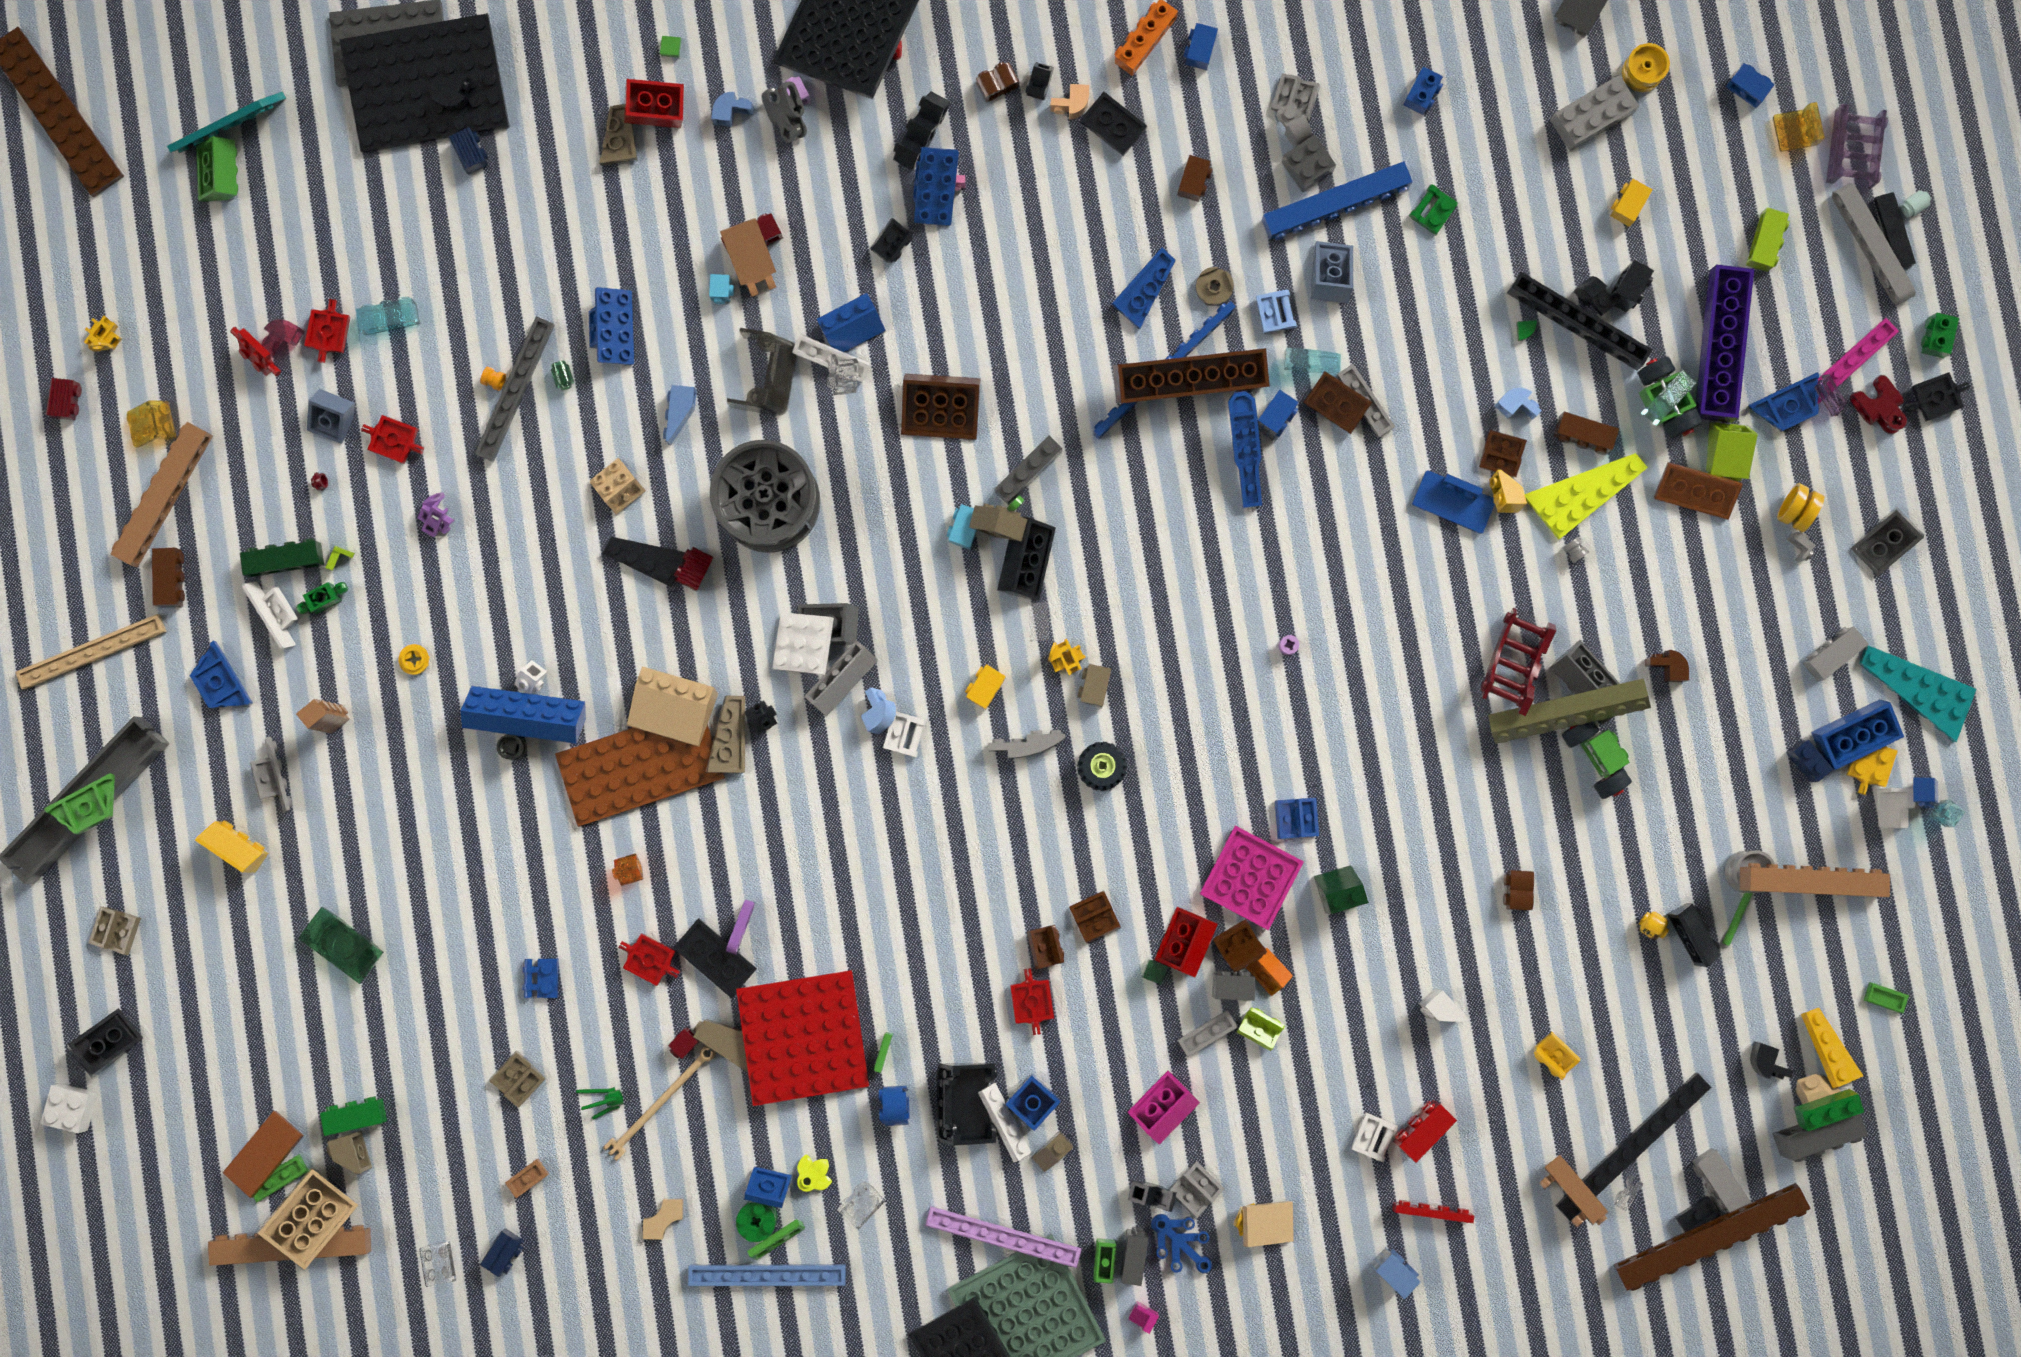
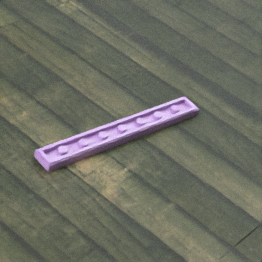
M930 1206L925 1225L1074 1268L1078 1266L1082 1250L1079 1247Z

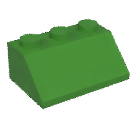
M212 136L196 146L198 201L200 202L229 200L238 193V184L236 183L238 168L235 159L237 148L235 147V140Z

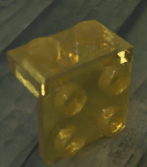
M149 400L127 412V421L134 447H141L155 439L172 440L176 438L169 401Z

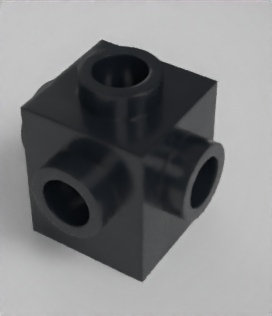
M764 700L744 712L757 735L778 724L774 717L777 715L772 705L768 706Z

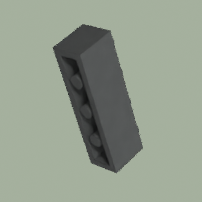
M1048 435L995 488V493L1009 505L1062 453V447Z

